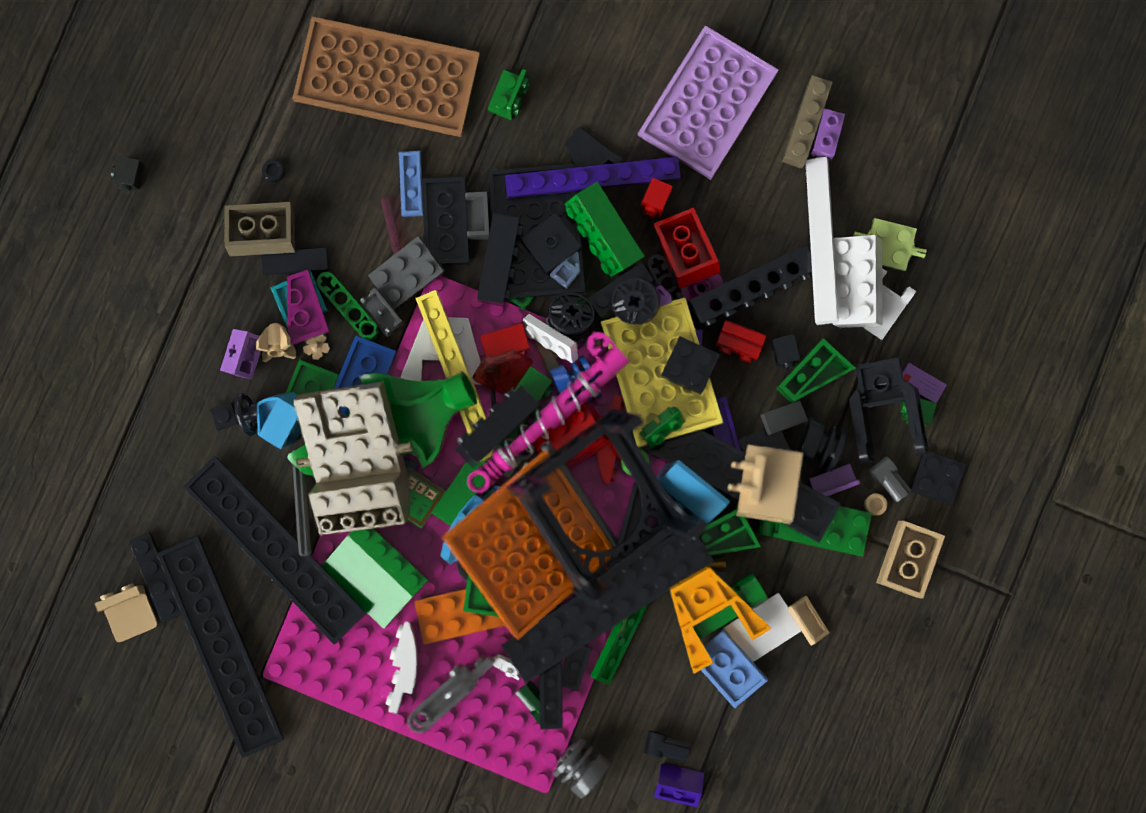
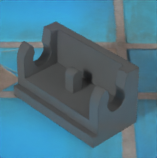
M375 287L367 297L361 298L360 305L387 338L404 325Z

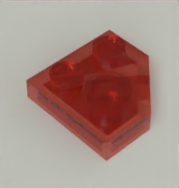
M515 350L504 352V355L498 357L484 358L473 374V380L503 395L512 387L515 389L533 363L531 358Z

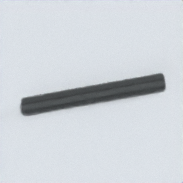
M293 464L298 552L300 556L311 555L306 474H303Z

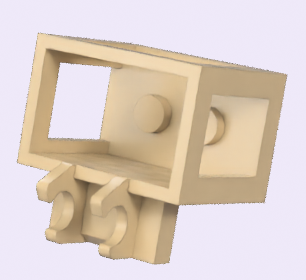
M748 445L745 462H741V464L732 462L731 466L743 470L741 485L728 486V490L740 492L737 516L790 524L794 516L802 453Z

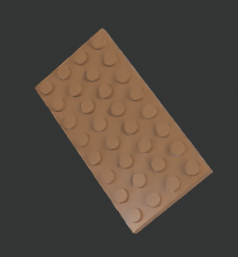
M312 17L292 99L300 103L462 137L480 52Z

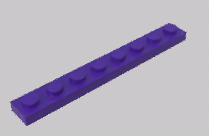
M678 157L505 175L507 198L581 191L595 182H598L601 188L647 184L651 182L652 178L662 182L680 180Z

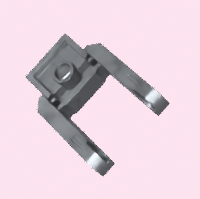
M482 655L473 663L474 669L468 663L464 666L461 663L458 664L449 673L451 677L410 714L408 718L410 729L416 733L427 731L471 692L479 682L477 679L494 665L495 660L491 655L486 658ZM418 714L424 715L427 721H421L418 718Z

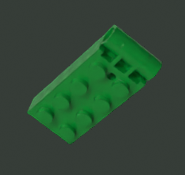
M839 506L820 543L780 522L759 519L756 534L863 557L872 513Z

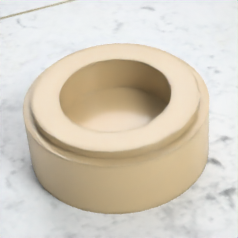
M877 493L869 495L864 502L865 510L868 513H872V515L883 514L887 509L886 498Z

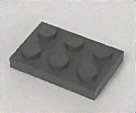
M418 236L368 276L389 306L396 310L446 271L421 236Z

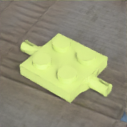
M874 218L871 230L867 235L854 232V237L876 235L882 239V266L906 271L908 261L912 255L925 258L927 251L926 249L914 247L916 228Z

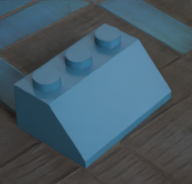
M679 460L665 464L656 476L668 495L687 515L702 519L706 524L713 520L730 502Z

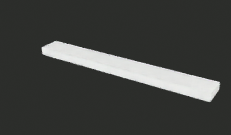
M821 157L806 161L815 323L817 325L839 322L829 161L827 157Z

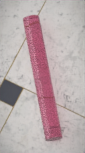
M389 197L381 198L380 201L393 254L395 255L401 250Z

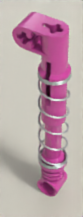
M604 333L592 334L587 342L590 352L598 361L588 370L578 373L576 375L577 379L574 382H568V387L560 395L553 396L552 402L543 410H537L538 420L531 427L521 424L522 435L515 441L506 438V447L498 445L493 450L492 459L488 458V463L484 462V466L480 465L468 476V486L472 491L477 493L484 492L496 482L494 479L498 480L500 478L499 475H504L503 471H513L517 467L516 457L524 450L533 453L531 444L538 437L541 436L549 439L546 431L548 428L552 427L555 429L560 424L564 425L565 419L574 411H580V406L591 396L596 397L600 393L601 387L630 362ZM604 339L603 346L606 348L611 344L613 348L603 357L599 358L597 355L602 350L600 348L594 349V340ZM598 372H603L593 383H588ZM579 389L583 390V392H581L577 397H575L574 394ZM573 396L574 400L570 402L569 398ZM523 426L528 427L525 432L523 431ZM507 440H510L513 443L510 446H508ZM477 475H482L485 478L486 482L483 487L475 485L474 479Z

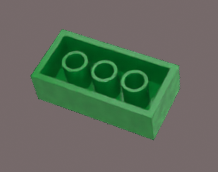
M598 182L582 190L565 203L568 216L575 220L580 235L587 239L590 244V251L599 258L602 270L609 274L610 277L644 257Z

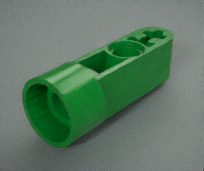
M752 573L731 587L752 609L768 600ZM729 605L696 624L693 628L698 637L703 638L738 616L732 605Z

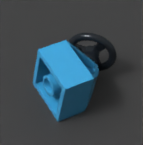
M294 392L283 393L263 399L258 403H253L247 394H239L235 400V413L239 426L248 436H254L258 431V436L279 449L296 443L302 431L293 402L298 395ZM242 400L246 403L245 408L242 407Z

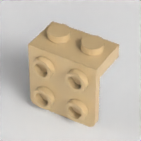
M134 583L121 588V593L116 595L113 592L100 597L101 601L95 603L98 612H105L117 642H123L154 629L158 625L143 585L134 586Z

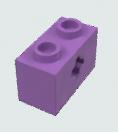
M828 109L823 110L810 156L816 158L827 157L828 161H831L835 155L845 114Z
M233 329L220 371L252 380L261 353L260 350H256V341L260 336L247 331Z

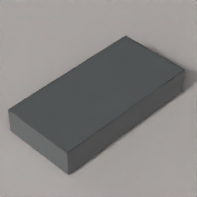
M801 401L760 415L768 436L808 421Z

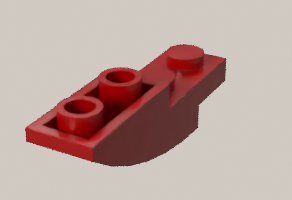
M613 396L610 411L613 409L624 411L625 403L621 402V396ZM612 443L596 453L600 475L604 485L608 486L610 481L614 482L616 478L615 460L620 461V456Z

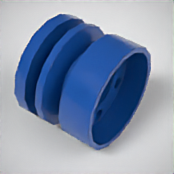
M584 355L578 357L581 364L580 368L573 362L571 363L572 371L569 373L563 365L549 371L559 395L568 387V382H574L577 379L576 375L578 373L586 371L592 366ZM595 375L588 383H593L598 378L597 375ZM579 389L574 394L575 397H577L581 392H583V390ZM601 389L600 393L596 395L597 399L602 398ZM573 396L569 398L570 402L574 400ZM590 397L587 401L591 403L592 398Z

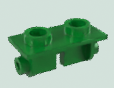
M675 406L672 408L668 407L657 416L661 421L660 424H657L653 419L641 428L642 431L639 434L646 440L650 448L662 443L665 437L678 430L686 422L681 411Z

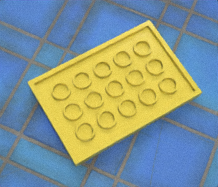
M686 298L674 300L661 306L658 314L651 321L644 324L630 325L621 321L618 317L601 321L604 334L630 361L616 376L627 412L640 415L644 421L642 425L633 430L638 448L648 445L646 440L639 434L642 431L641 428L653 419L657 424H660L661 421L657 416L668 407L672 408L675 406L680 410L686 422L678 430L665 437L664 440L723 424L710 378L702 395H699L661 377L679 336L699 344ZM611 344L608 345L609 350L613 348Z

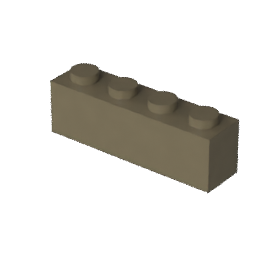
M811 76L782 162L801 169L805 165L832 86L831 81Z

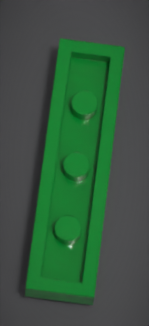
M648 605L613 627L590 677L610 685Z

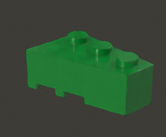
M823 338L775 389L790 403H793L856 368Z
M738 508L706 524L707 528L702 531L699 539L710 555L761 547L746 518L737 516Z

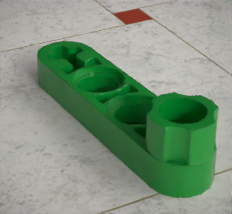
M321 273L317 278L319 289L362 338L369 341L376 340L380 333L377 324L332 273ZM325 277L327 279L332 278L330 283L336 289L333 291L331 296L328 295V293L332 292L329 289V287H322V285L324 284L323 279ZM345 293L347 301L341 305L337 304L335 301L336 295ZM353 309L361 311V318L357 321H353L349 317ZM365 325L369 328L374 326L371 335H364L366 333V330L363 328Z

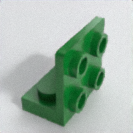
M522 69L520 76L503 70L488 106L489 112L512 120L514 115H518L522 105L520 103L521 96H526L530 86L527 70Z

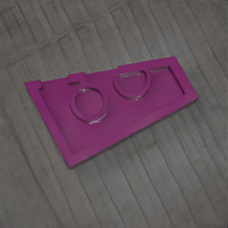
M309 270L288 276L287 326L291 345L329 333L330 331Z

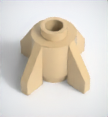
M273 323L266 327L256 341V350L263 351V362L269 361L272 357L296 358V349L290 343L287 329L279 323Z

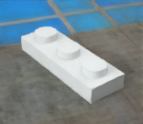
M530 314L523 318L524 331L530 339L538 341L544 348L552 350L560 358H565L571 363L578 359L576 342Z

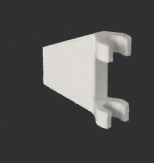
M882 269V279L887 273L884 269ZM882 284L883 326L864 327V329L883 340L907 303L916 293L911 287H907L900 297Z

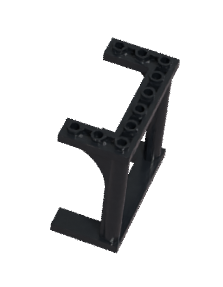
M615 409L604 415L506 487L511 495L519 498L574 584V587L571 589L575 596L600 609L612 604L614 598L619 595L615 588L608 584L620 572L630 569L631 564L637 559L647 556L650 549L664 541L670 534L694 540L700 537L702 531L707 528L704 520L687 515L672 500L630 435L633 430L644 423L641 416ZM606 434L637 484L641 498V510L638 522L626 540L608 550L590 551L573 543L562 529L543 499V496L552 491L549 483L543 481V479ZM650 503L651 508H655L656 511L647 510L648 504ZM655 516L658 523L654 527H647L645 525V518ZM641 530L647 531L646 533L641 534V536L639 537V532ZM582 554L586 556L584 561L579 558ZM608 555H610V556H611V559H610V560L608 559L607 562L605 563V560H604V559H605ZM593 557H598L599 567L594 572H591L589 568L590 561Z

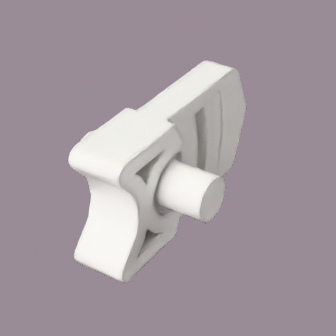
M500 654L493 658L495 660L494 667L506 672L505 674L508 677L520 679L519 672L509 658Z

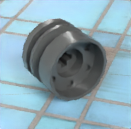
M580 738L576 743L568 747L557 761V765L552 772L555 777H558L563 771L566 772L561 779L562 783H565L572 777L574 781L571 784L570 790L581 799L597 784L611 764L601 753H598L591 759L589 755L593 749L592 745H589L582 751L581 749L586 743V740Z

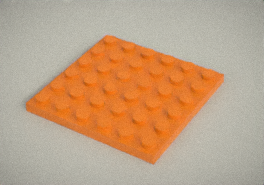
M548 451L538 455L442 536L509 631L518 640L573 592L571 588L574 587V584L519 498L511 495L506 488L550 455ZM560 468L545 477L543 481L549 483L552 491L543 496V499L569 539L577 546L590 551H604L613 548ZM582 554L579 558L584 561L586 556ZM608 555V556L604 559V560H605V563L607 562L608 559H609V560L611 559V556H610V555ZM593 557L590 561L589 568L591 572H594L599 567L598 557Z

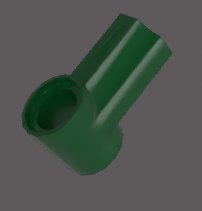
M528 681L516 692V695L529 708L531 715L540 724V691L531 681Z

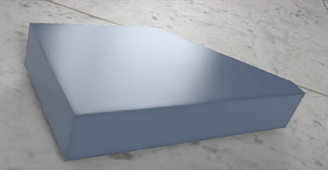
M576 252L560 263L550 274V277L565 289H568L581 272L579 253Z

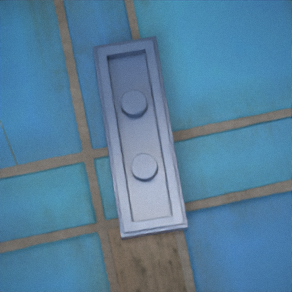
M421 151L399 152L402 217L423 216Z

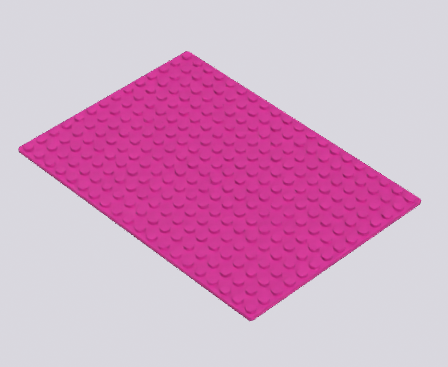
M439 276L427 285L421 294L422 296L437 290L448 317L469 319L482 368L483 366L493 365V362L488 363L480 338L481 335L522 323L525 329L523 318L528 314L543 323L546 322V318L505 302L504 307L478 302L477 290L443 276ZM418 303L388 375L401 377L423 321ZM527 335L530 351L526 352L527 355L516 359L514 356L505 358L506 362L498 364L501 366V373L495 380L496 403L498 402L500 405L506 400L503 396L512 387L514 389L517 387L530 366L551 379L535 344L536 340L530 339ZM601 340L600 345H597L596 341H594V349L600 348L602 350L597 355L601 358L609 351L608 346L605 348ZM588 345L577 349L578 357L584 355L591 365L598 361L590 352ZM560 357L556 358L559 366L563 365L568 373L572 371L571 363L568 360ZM577 359L575 363L577 367L580 368L581 364L579 362V359ZM423 361L422 381L443 380L446 378L440 361ZM602 371L598 372V373L596 374L597 377H599L600 375H602L603 372H602ZM616 375L601 387L602 398L597 399L591 396V404H593L599 415L609 413L614 395L621 396V402L624 403ZM485 377L487 385L474 386L488 417L490 415L488 410L492 407L490 380ZM554 382L551 384L554 389L548 398L543 397L539 402L541 405L540 410H543L552 402L553 396L559 395ZM460 412L455 413L450 421L444 448L436 460L421 468L420 461L416 456L409 453L404 455V457L419 462L416 472L447 491L466 463L455 450L459 445L457 440L467 432ZM532 415L527 420L530 427L534 424L535 417ZM536 448L527 463H530L539 455ZM524 450L521 454L528 455L529 452ZM645 451L650 459L649 466L655 476H657L663 466L668 463ZM595 453L570 471L619 541L635 480L623 471L620 458V461L615 460L614 468L617 469L615 481H610L609 486L604 485L598 467L597 454ZM499 475L500 478L498 480L494 479L496 482L492 487L495 485L502 487L510 479L504 475ZM484 492L478 493L477 496L481 497ZM431 513L422 528L408 519L405 524L375 528L429 579L426 585L385 628H382L367 613L334 645L292 602L264 669V678L543 793H547L550 790L555 778L552 772L557 765V761L567 748L594 680L590 675L613 627L584 645L592 649L579 690L576 691L562 686L563 729L540 730V724L531 715L529 708L516 695V692L525 684L522 677L519 680L511 676L508 677L505 674L506 672L491 666L477 679L479 682L471 692L427 731L416 733L408 725L410 714L451 677L449 673L458 664L461 663L464 666L468 663L474 669L473 663L482 655L485 658L489 655L494 658L497 654L509 658L501 645L514 637L507 626H501L423 644L414 601L464 590L467 586V581L458 572L457 561L450 565L440 556L444 543L442 536L449 531L451 526ZM649 516L647 527H654L657 524L658 520L655 516ZM351 531L320 535L312 556L322 566ZM572 592L561 602V606L577 596ZM405 621H409L412 624L417 642V678L414 692L412 694L404 692L399 712L396 714L389 712V705H386L389 692H394L396 684L392 683L395 671H400V667L392 665L393 660L390 659L393 646L397 647L400 638L396 637L399 625H404ZM540 675L530 681L540 691ZM418 714V718L421 721H427L424 715Z

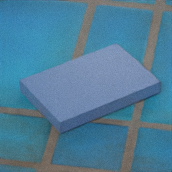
M725 629L704 645L713 663L701 671L734 708L768 681L765 674Z

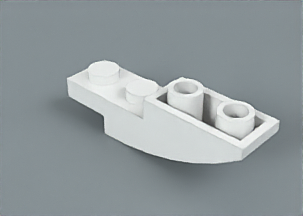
M405 621L404 625H399L396 635L397 638H400L397 647L393 646L390 659L393 660L392 665L400 667V671H395L392 683L396 684L394 692H389L386 705H389V712L396 714L399 712L404 692L409 694L414 692L417 678V642L412 624L409 621Z

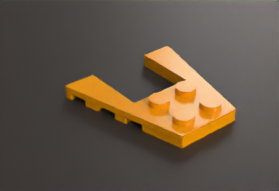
M708 565L670 588L694 674L712 664L713 661L693 626L720 610L732 605L752 640L771 630L770 626Z

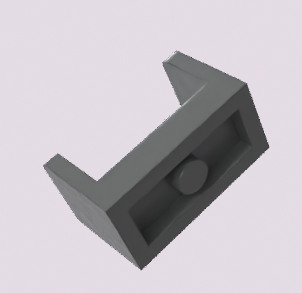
M487 192L465 193L468 240H488L490 234Z

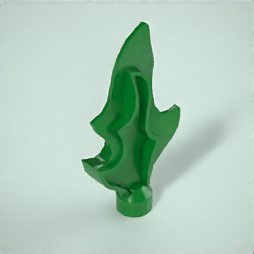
M463 371L443 380L432 381L408 380L382 373H371L360 377L363 385L377 382L384 383L399 443L412 442L413 451L402 452V455L404 456L409 453L416 456L420 461L421 468L426 467L438 458L444 448L449 423L455 413L477 404L474 388ZM306 444L287 456L288 460L296 467L298 465L296 464L297 458L308 457ZM310 466L298 468L303 474L314 476Z

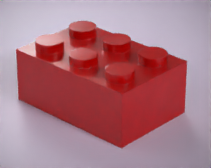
M694 207L653 224L656 237L680 289L720 273L719 261Z
M584 402L580 406V411H574L564 420V425L560 424L555 429L550 427L546 430L549 439L540 436L533 444L539 455L543 452L540 446L546 441H550L555 450H558L598 421L600 416L593 404ZM604 434L565 463L569 470L573 469L609 445L611 441Z

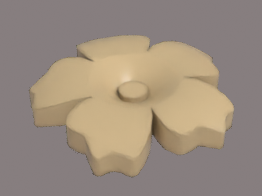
M320 335L316 339L306 340L305 342L308 345L303 347L304 353H307L309 356L312 355L314 360H319L323 357V353L327 354L330 350L328 343H325L327 337Z

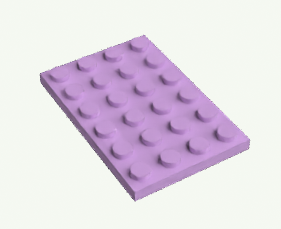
M704 26L641 127L638 136L672 157H678L679 161L711 180L774 79L778 69L707 26Z

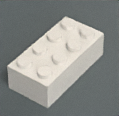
M876 235L833 238L839 322L833 323V325L839 328L883 326L882 239Z

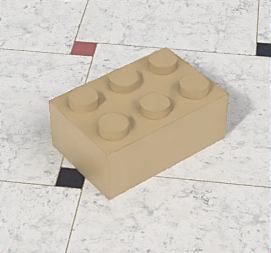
M898 521L876 583L923 599L945 536L906 521Z

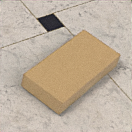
M807 596L800 598L788 607V610L810 645L816 644L830 633Z

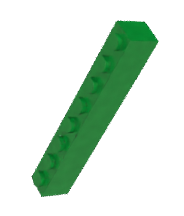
M530 366L515 390L522 385L539 403L543 397L547 399L554 388L551 386L553 383L551 379ZM541 405L527 416L506 438L515 440L518 434L522 435L521 424L529 426L527 420L531 415L533 417L536 416V412L540 410ZM523 426V431L525 432L528 427ZM505 439L498 445L501 447H506ZM507 440V445L510 446L513 442ZM488 461L480 462L475 468H472L466 462L432 514L451 526L465 504L474 495H478L477 492L469 488L468 476L480 465L484 466L483 463H488ZM477 475L474 479L475 485L478 487L485 485V478L482 475Z

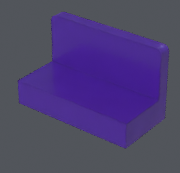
M662 763L654 798L698 807L702 795L704 773Z

